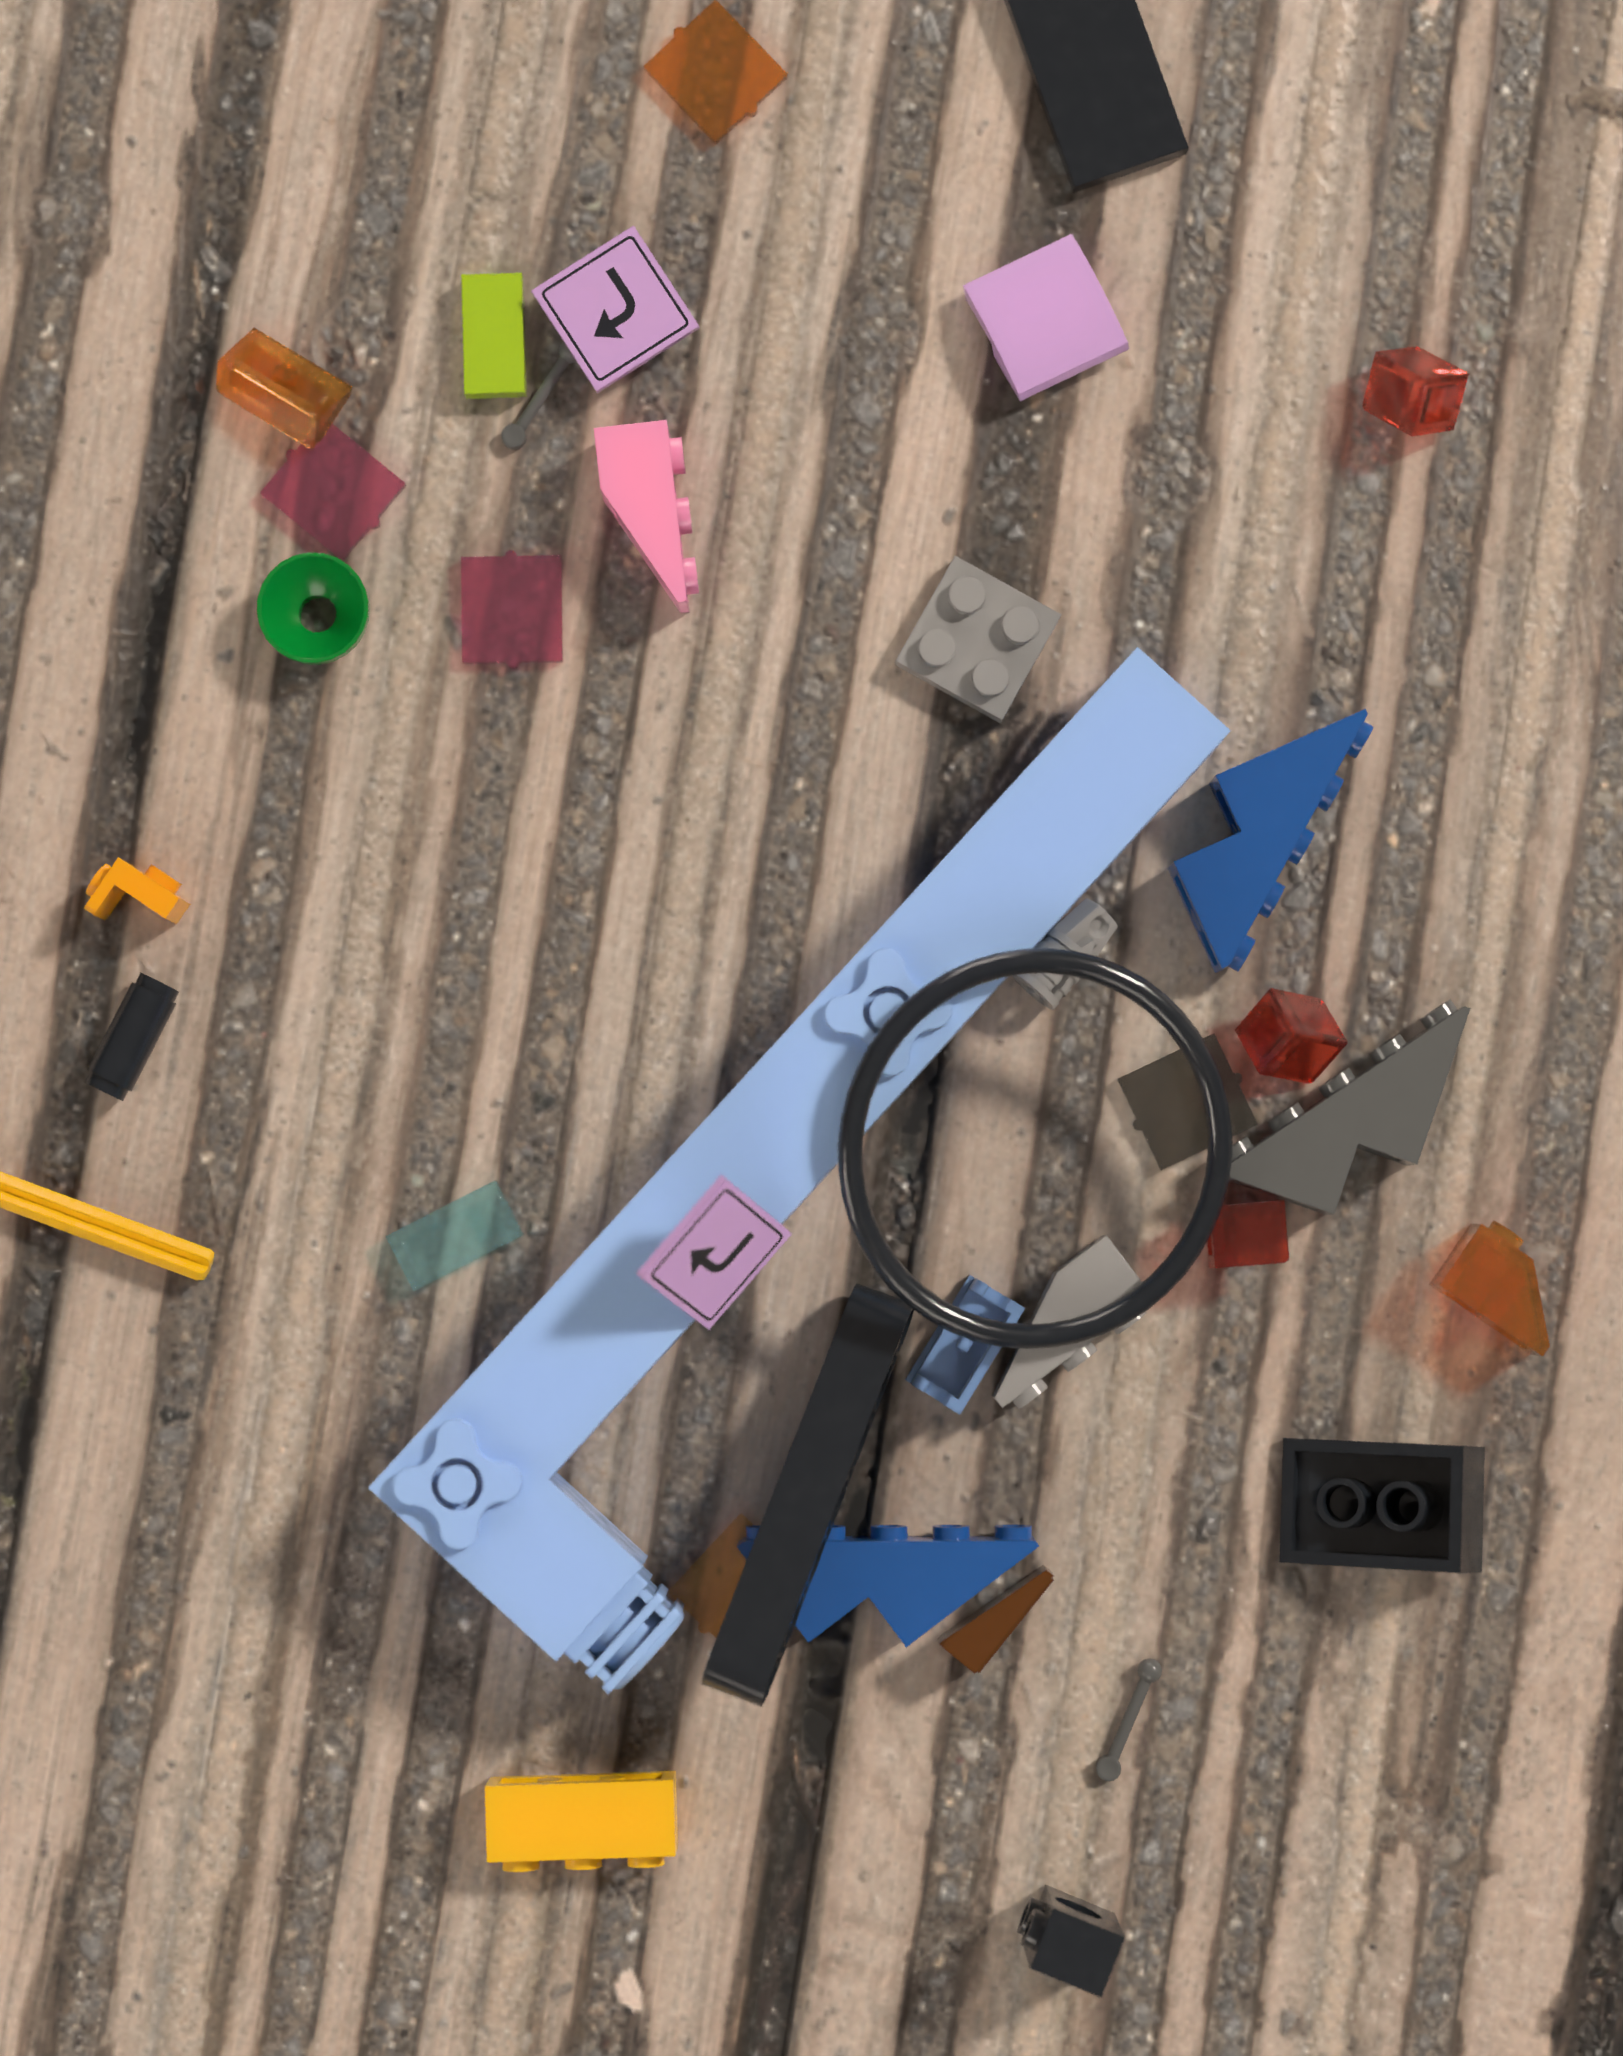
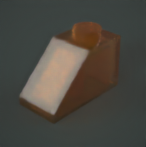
M1492 1221L1488 1228L1483 1224H1470L1429 1285L1530 1355L1543 1357L1550 1344L1534 1260L1519 1250L1524 1240L1496 1221Z

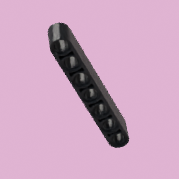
M858 1283L854 1286L711 1650L702 1677L703 1685L757 1706H763L908 1332L914 1310L901 1299Z

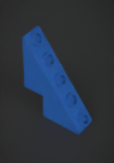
M1366 709L1219 773L1209 782L1232 836L1173 861L1168 867V871L1215 973L1222 971L1226 967H1230L1238 972L1247 959L1256 941L1247 935L1258 914L1268 918L1285 889L1284 885L1276 881L1287 860L1296 865L1299 863L1315 834L1306 828L1317 807L1325 812L1329 809L1344 782V779L1335 775L1346 754L1356 758L1373 730L1374 726L1365 722L1368 715Z
M1017 1524L995 1525V1536H970V1526L934 1525L932 1526V1536H908V1526L874 1525L870 1526V1536H846L845 1526L833 1525L795 1626L809 1643L869 1597L907 1648L1038 1548L1039 1545L1032 1536V1526ZM760 1525L746 1526V1537L738 1541L737 1548L746 1560Z

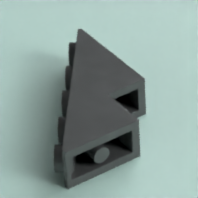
M1451 999L1420 1019L1426 1028L1424 1031L1407 1042L1399 1033L1370 1052L1369 1055L1375 1063L1357 1076H1354L1350 1068H1347L1318 1087L1324 1098L1304 1111L1300 1104L1296 1102L1267 1122L1273 1132L1254 1145L1247 1136L1232 1145L1233 1155L1229 1181L1324 1215H1334L1356 1149L1406 1166L1417 1165L1471 1008L1464 1006L1457 1009Z

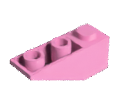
M667 420L594 428L600 489L605 504L679 612H689L688 595L699 594L695 557L683 558L681 535L692 534L688 497H676L674 475L686 474L682 437L670 438Z

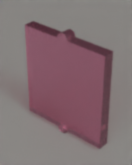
M323 417L296 450L289 449L286 452L288 460L260 494L336 557L344 561L370 529L376 530L381 526L379 518L407 485L339 428Z
M508 550L505 556L461 557L462 663H507L510 669H516L519 663L563 662L562 556H517L514 550Z

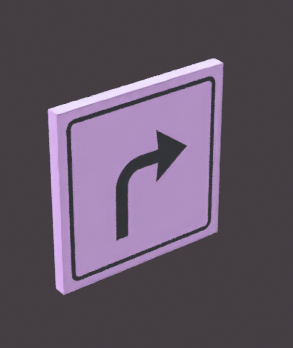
M634 225L531 290L597 394L700 329L698 323Z
M721 1174L636 1274L709 1330L792 1233Z

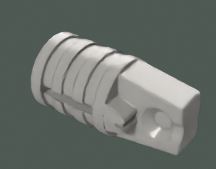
M1086 898L1053 927L1046 935V938L1040 941L1035 948L1073 950L1098 956L1118 925L1103 907ZM1049 973L1013 976L1025 991L1050 1010H1054L1061 998L1065 997L1071 991L1070 988L1081 979L1068 975Z

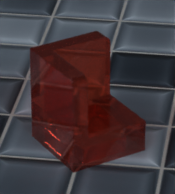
M1420 347L1376 351L1362 407L1366 412L1411 437L1453 431L1469 373Z
M1270 988L1235 1028V1032L1260 1075L1307 1084L1313 1083L1348 1044L1322 999Z
M1285 1201L1223 1205L1214 1230L1206 1243L1208 1268L1287 1262L1289 1260Z

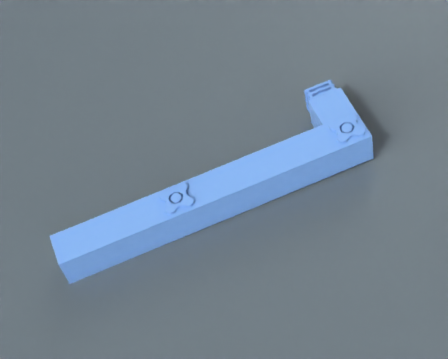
M1137 647L368 1487L554 1661H557L563 1654L575 1664L580 1660L587 1666L585 1674L591 1679L597 1675L604 1682L601 1688L607 1694L613 1689L618 1690L628 1684L671 1637L685 1616L683 1612L685 1604L679 1598L673 1602L666 1596L669 1590L661 1583L657 1587L650 1581L652 1574L643 1566L648 1556L557 1473L696 1321L640 1278L636 1272L721 1174L783 1225L838 1165L840 1121L847 1091L856 1068L869 1044L893 1013L923 986L960 965L999 952L1035 948L1226 738L1231 730L1140 648ZM1008 977L979 984L954 996L920 1021L905 1037L891 1056L879 1078L870 1102L864 1135Z

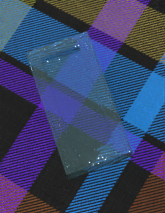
M494 1180L385 1237L412 1290L417 1291L525 1234L498 1181Z

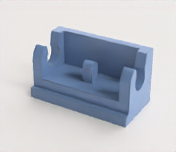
M971 1275L968 1276L952 1302V1305L969 1313L1007 1323H1017L1025 1310L1023 1306ZM937 1326L905 1380L960 1415L1001 1347L976 1342Z

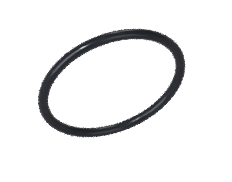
M1030 948L999 952L960 965L923 986L893 1013L869 1044L852 1078L841 1115L838 1138V1173L842 1199L855 1237L873 1269L905 1304L928 1321L956 1335L999 1347L1037 1349L1080 1343L1117 1329L1149 1310L1185 1276L1201 1254L1222 1210L1230 1179L1233 1155L1230 1107L1223 1079L1214 1057L1200 1032L1186 1014L1164 992L1148 980L1119 964L1098 956L1073 950ZM1040 973L1068 975L1093 981L1131 999L1150 1013L1177 1043L1195 1076L1205 1109L1207 1124L1205 1177L1197 1205L1180 1240L1160 1266L1135 1289L1105 1307L1073 1319L1041 1324L1001 1322L969 1313L941 1299L924 1287L895 1256L880 1231L866 1190L863 1170L865 1123L872 1096L891 1056L920 1021L937 1007L968 989L1003 977Z

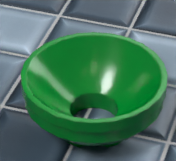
M307 552L294 555L280 562L270 571L261 585L257 598V616L259 626L266 640L277 652L299 663L321 665L334 662L346 656L358 645L367 628L370 604L364 584L358 574L348 564L328 554ZM316 598H324L331 601L336 609V618L333 625L322 632L307 630L301 620V612L305 604Z

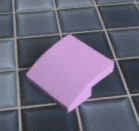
M1072 234L963 285L966 301L989 338L994 358L1019 401L1129 350L1128 341L1095 273Z

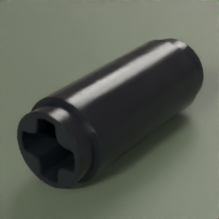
M140 972L136 982L131 983L87 1069L90 1072L84 1082L124 1101L128 1091L132 1092L176 1006L174 1001L179 991Z

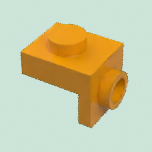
M118 857L112 867L108 864L103 865L90 881L86 894L91 898L86 903L84 909L94 916L106 920L126 892L163 918L177 924L190 904L176 895L182 884L151 864L147 871L143 873Z

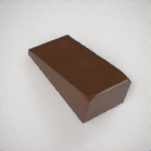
M1042 1565L938 1638L939 1645L974 1674L976 1672L980 1673L1054 1581V1575L1047 1567Z

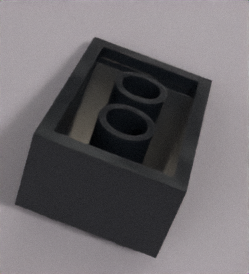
M1283 1438L1279 1562L1445 1573L1482 1572L1485 1447Z

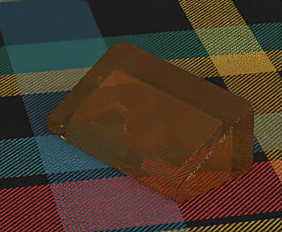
M255 327L217 362L216 390L219 394L309 449L315 448L321 442L353 391V387Z

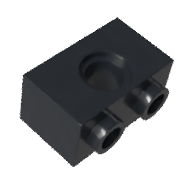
M1045 1885L1040 1900L1032 1897L1029 1898L1017 1929V1933L1023 1935L1021 1946H1024L1030 1969L1102 1998L1125 1939L1115 1913Z

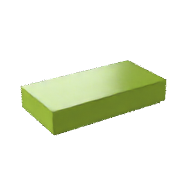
M522 273L461 274L464 395L466 399L527 397L524 278Z

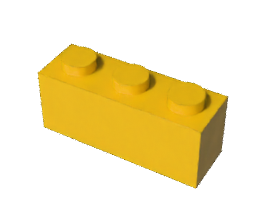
M676 1771L490 1777L485 1785L487 1863L502 1862V1870L506 1872L534 1871L540 1869V1861L565 1860V1868L569 1870L597 1869L602 1867V1859L627 1858V1866L632 1868L663 1866L665 1864V1857H675L678 1848Z

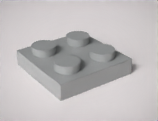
M954 556L898 655L895 665L1001 724L1062 614L961 558Z

